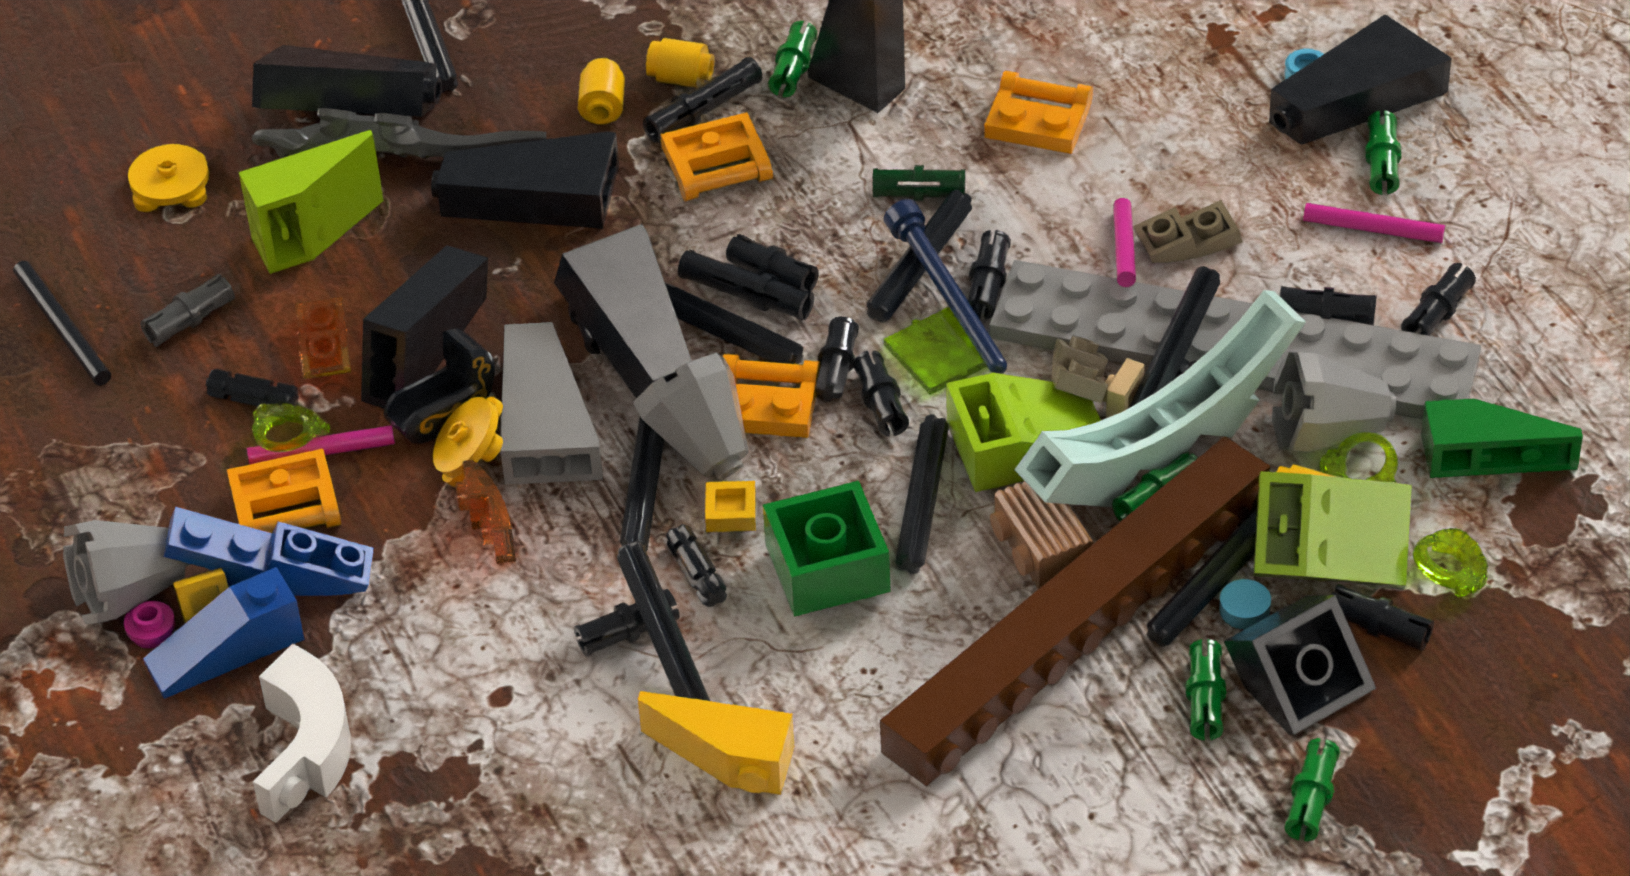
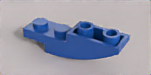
M175 507L170 518L163 557L207 568L209 571L222 568L228 587L277 567L294 596L344 595L366 592L369 586L374 548L279 521L273 533Z

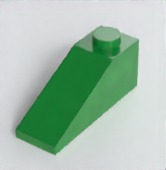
M1474 398L1425 401L1421 431L1430 478L1577 470L1583 439L1581 428Z

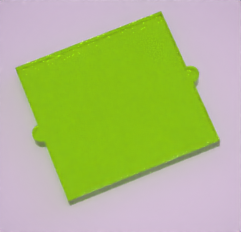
M949 307L921 321L915 319L911 322L910 326L883 339L884 346L929 395L946 388V383L967 379L968 376L987 367Z

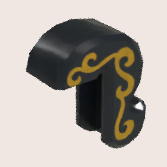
M459 328L443 332V356L446 366L392 393L386 402L384 409L385 419L413 444H423L435 439L439 432L436 429L442 421L446 422L461 404L475 397L486 399L492 391L495 362L491 353L468 333Z

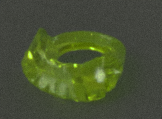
M263 403L253 412L255 422L253 423L252 431L254 439L260 447L268 451H292L306 445L314 437L330 432V424L322 420L313 410L296 405L293 407L292 404L266 405ZM287 421L303 425L302 433L289 441L273 442L265 437L271 428Z
M1361 432L1353 434L1342 441L1337 449L1332 448L1328 450L1325 455H1322L1319 462V468L1322 473L1350 478L1346 475V458L1349 451L1357 444L1372 442L1378 444L1384 450L1385 463L1377 474L1368 477L1366 480L1397 483L1394 476L1398 469V456L1391 442L1377 433Z
M1449 528L1439 530L1421 538L1413 549V559L1420 571L1433 582L1443 587L1454 589L1457 598L1466 597L1469 593H1475L1486 584L1488 579V563L1476 540L1461 529ZM1432 547L1434 552L1454 556L1461 562L1464 568L1458 572L1441 568L1430 558L1427 548Z

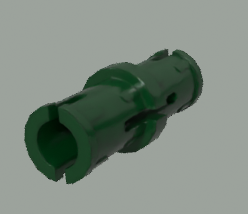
M915 165L914 169L882 170L873 168V198L878 196L914 197L915 202H924V197H947L953 190H959L965 194V169L924 170V165ZM898 182H940V185H899Z

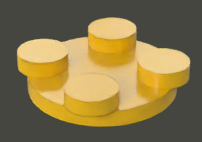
M179 144L157 146L139 155L129 168L128 180L133 192L134 206L141 212H150L159 206L179 203L186 207H197L202 205L207 199L205 185L208 182L209 170L204 154L192 147Z
M490 396L486 399L475 397L464 402L450 415L438 434L433 450V463L436 469L443 473V481L452 487L458 486L466 478L469 469L480 459L489 462L498 455L502 448L503 439L495 432L498 418L503 410V404L495 397Z

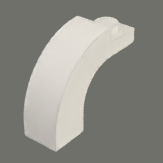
M292 644L259 676L266 709L298 729L291 744L253 781L260 814L275 823L290 809L297 807L303 801L309 789L327 798L342 778L351 750V735L339 683L326 665L295 644Z

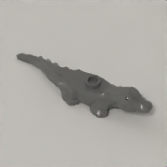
M318 108L317 116L320 118V123L300 129L257 130L252 136L255 144L261 147L269 146L274 148L280 158L367 130H371L373 133L376 153L399 155L400 157L418 156L422 159L430 157L444 158L445 152L547 139L546 132L500 131L469 136L453 135L420 127L419 121L412 120L410 116L376 113L375 117L361 116L351 111Z

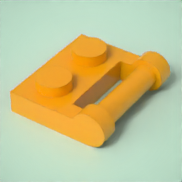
M1005 70L1001 77L998 93L984 124V138L1072 154L1091 107L1093 86L1078 84L1077 88L1020 78L1018 72ZM1018 95L1045 101L1072 105V107L1066 108L1062 106L1027 101L1015 98V96Z
M747 112L661 134L662 149L675 175L681 196L685 202L699 198V193L752 179H757L758 182L773 179L770 159ZM746 158L750 159L749 162L698 175L693 174V172Z
M723 355L734 374L745 433L809 437L817 396L815 385L820 368L819 361L804 360L803 365L740 360L739 355ZM738 379L797 383L801 384V387L737 384Z
M323 449L227 469L240 525L273 533L278 521L300 528L325 523L327 528L342 525ZM315 500L321 501L320 505L253 519L252 515Z

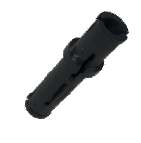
M746 57L738 64L711 78L691 92H681L672 97L671 104L643 119L645 133L654 143H660L661 134L697 125L701 121V116L729 101L754 84L762 82L763 73L759 64L753 58Z
M691 249L683 253L678 264L677 272L680 278L688 279L748 300L753 303L754 308L762 311L773 309L803 321L810 315L814 305L813 292L781 283L776 275L770 273L759 275L696 253Z

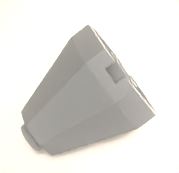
M716 352L675 369L678 376L669 382H666L664 377L653 382L633 404L642 420L701 474L706 477L716 475L718 480H721L736 473L744 466L741 459L749 453L734 374L725 358Z
M1284 353L1274 379L1273 394H1283L1282 407H1273L1272 423L1279 450L1312 452L1385 430L1387 422L1394 419L1396 397L1393 392L1389 391L1386 381L1318 353Z
M100 520L64 526V537L73 535V544L63 546V559L71 596L76 606L86 601L91 611L89 614L81 615L86 625L117 619L173 585V582L185 577V567L190 566V564L163 557L168 528Z

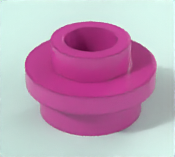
M159 601L143 602L128 611L124 618V628L127 636L142 648H156L172 635L175 627V617L172 609L167 604Z

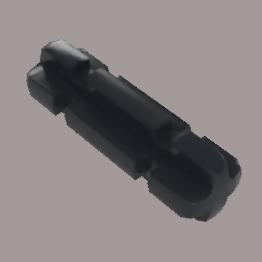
M217 368L211 370L209 377L206 379L207 394L211 397L226 400L229 395L231 396V401L267 409L271 404L273 405V410L285 413L293 412L299 400L298 388L287 383L278 382L277 386H273V380L236 373L235 377H232L231 371Z
M681 524L677 528L669 529L666 533L668 539L667 546L673 556L678 558L677 563L691 586L698 590L696 594L702 604L712 607L716 603H723L727 598L725 592L726 585L721 576L714 573L716 568L702 545L695 541L697 537L691 527Z

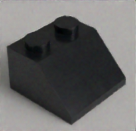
M1336 595L1305 596L1224 641L1244 688L1289 735H1295L1376 689Z

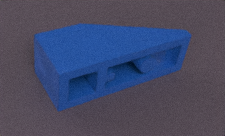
M277 567L229 586L143 658L145 666L163 698L175 695L305 640L297 600Z

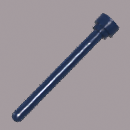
M905 199L896 202L884 214L883 220L894 238L909 243L990 372L1003 374L1007 370V361L925 235L924 214L914 200Z

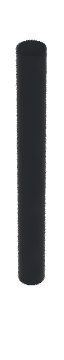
M28 261L18 262L13 268V273L96 385L102 386L108 383L111 379L110 371Z

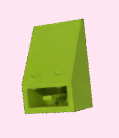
M371 130L239 172L251 238L269 274L314 260L384 201L374 138Z
M989 373L946 383V409L949 430L975 492L1023 482L1024 479L1015 471V468L1042 431L1070 430L1101 421L1092 400L1055 389L1052 381Z
M1261 471L1258 487L1253 576L1406 586L1412 485L1313 474Z

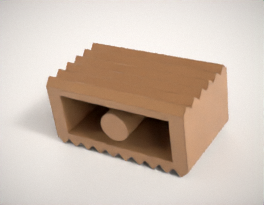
M1025 481L1022 484L1016 483L1013 487L1007 486L1004 491L999 489L994 494L995 512L990 514V522L994 534L999 541H1008L1009 546L1012 547L1013 560L1019 573L1022 576L1030 575L1032 582H1035L1036 588H1041L1094 544L1069 504L1045 503Z

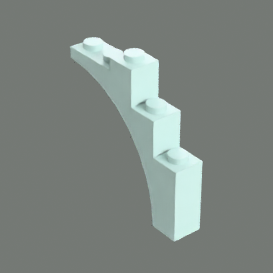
M1263 290L1242 318L1224 337L1183 374L1155 394L1127 410L1097 423L1070 430L1042 431L1015 468V471L1045 503L1112 507L1113 499L1123 494L1140 469L1160 470L1181 454L1188 452L1201 434L1233 437L1260 400L1253 393L1300 332L1306 321L1275 291Z

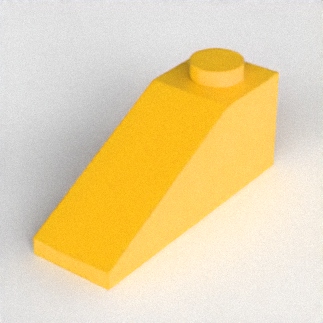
M644 691L639 692L638 708L641 732L729 787L743 789L751 793L782 794L795 747L792 713Z

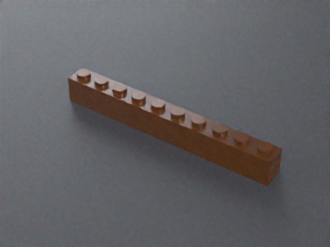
M1226 436L1221 438L880 719L881 753L926 787L941 774L950 773L958 765L963 755L978 743L983 744L987 742L1001 723L1013 713H1021L1029 705L1032 698L1045 686L1058 682L1070 665L1083 654H1091L1099 646L1102 638L1114 628L1127 624L1140 606L1151 597L1156 598L1166 590L1171 580L1184 569L1193 568L1200 561L1203 553L1216 542H1222L1229 538L1236 526L1257 508L1259 475L1261 471L1270 472V465Z

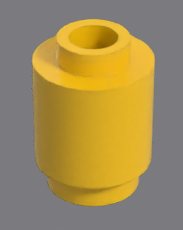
M663 38L661 42L652 41L649 46L646 58L647 76L656 77L657 82L697 88L704 83V80L709 81L712 78L715 58L713 54H709L707 44Z
M599 58L589 62L581 72L578 111L585 120L591 123L608 124L617 120L622 114L625 78L617 63L610 59Z

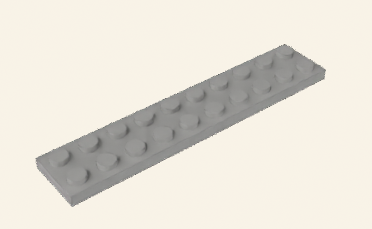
M1014 260L990 322V336L992 339L1054 350L1057 339L1070 342L1072 335L1098 343L1097 352L1102 353L1109 361L1124 363L1126 358L1144 363L1145 367L1148 368L1185 291L1135 282L1130 287H1122L1118 284L1117 278ZM1214 296L1186 353L1185 359L1189 362L1198 361L1224 337L1253 303ZM1297 313L1306 323L1285 352L1318 353L1386 381L1389 391L1393 392L1396 397L1395 414L1423 419L1425 401L1470 398L1480 359L1481 345L1336 318L1324 319L1314 314ZM1284 353L1259 385L1258 389L1274 391V379Z

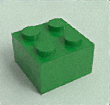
M859 480L763 504L765 545L794 617L891 592L889 550Z

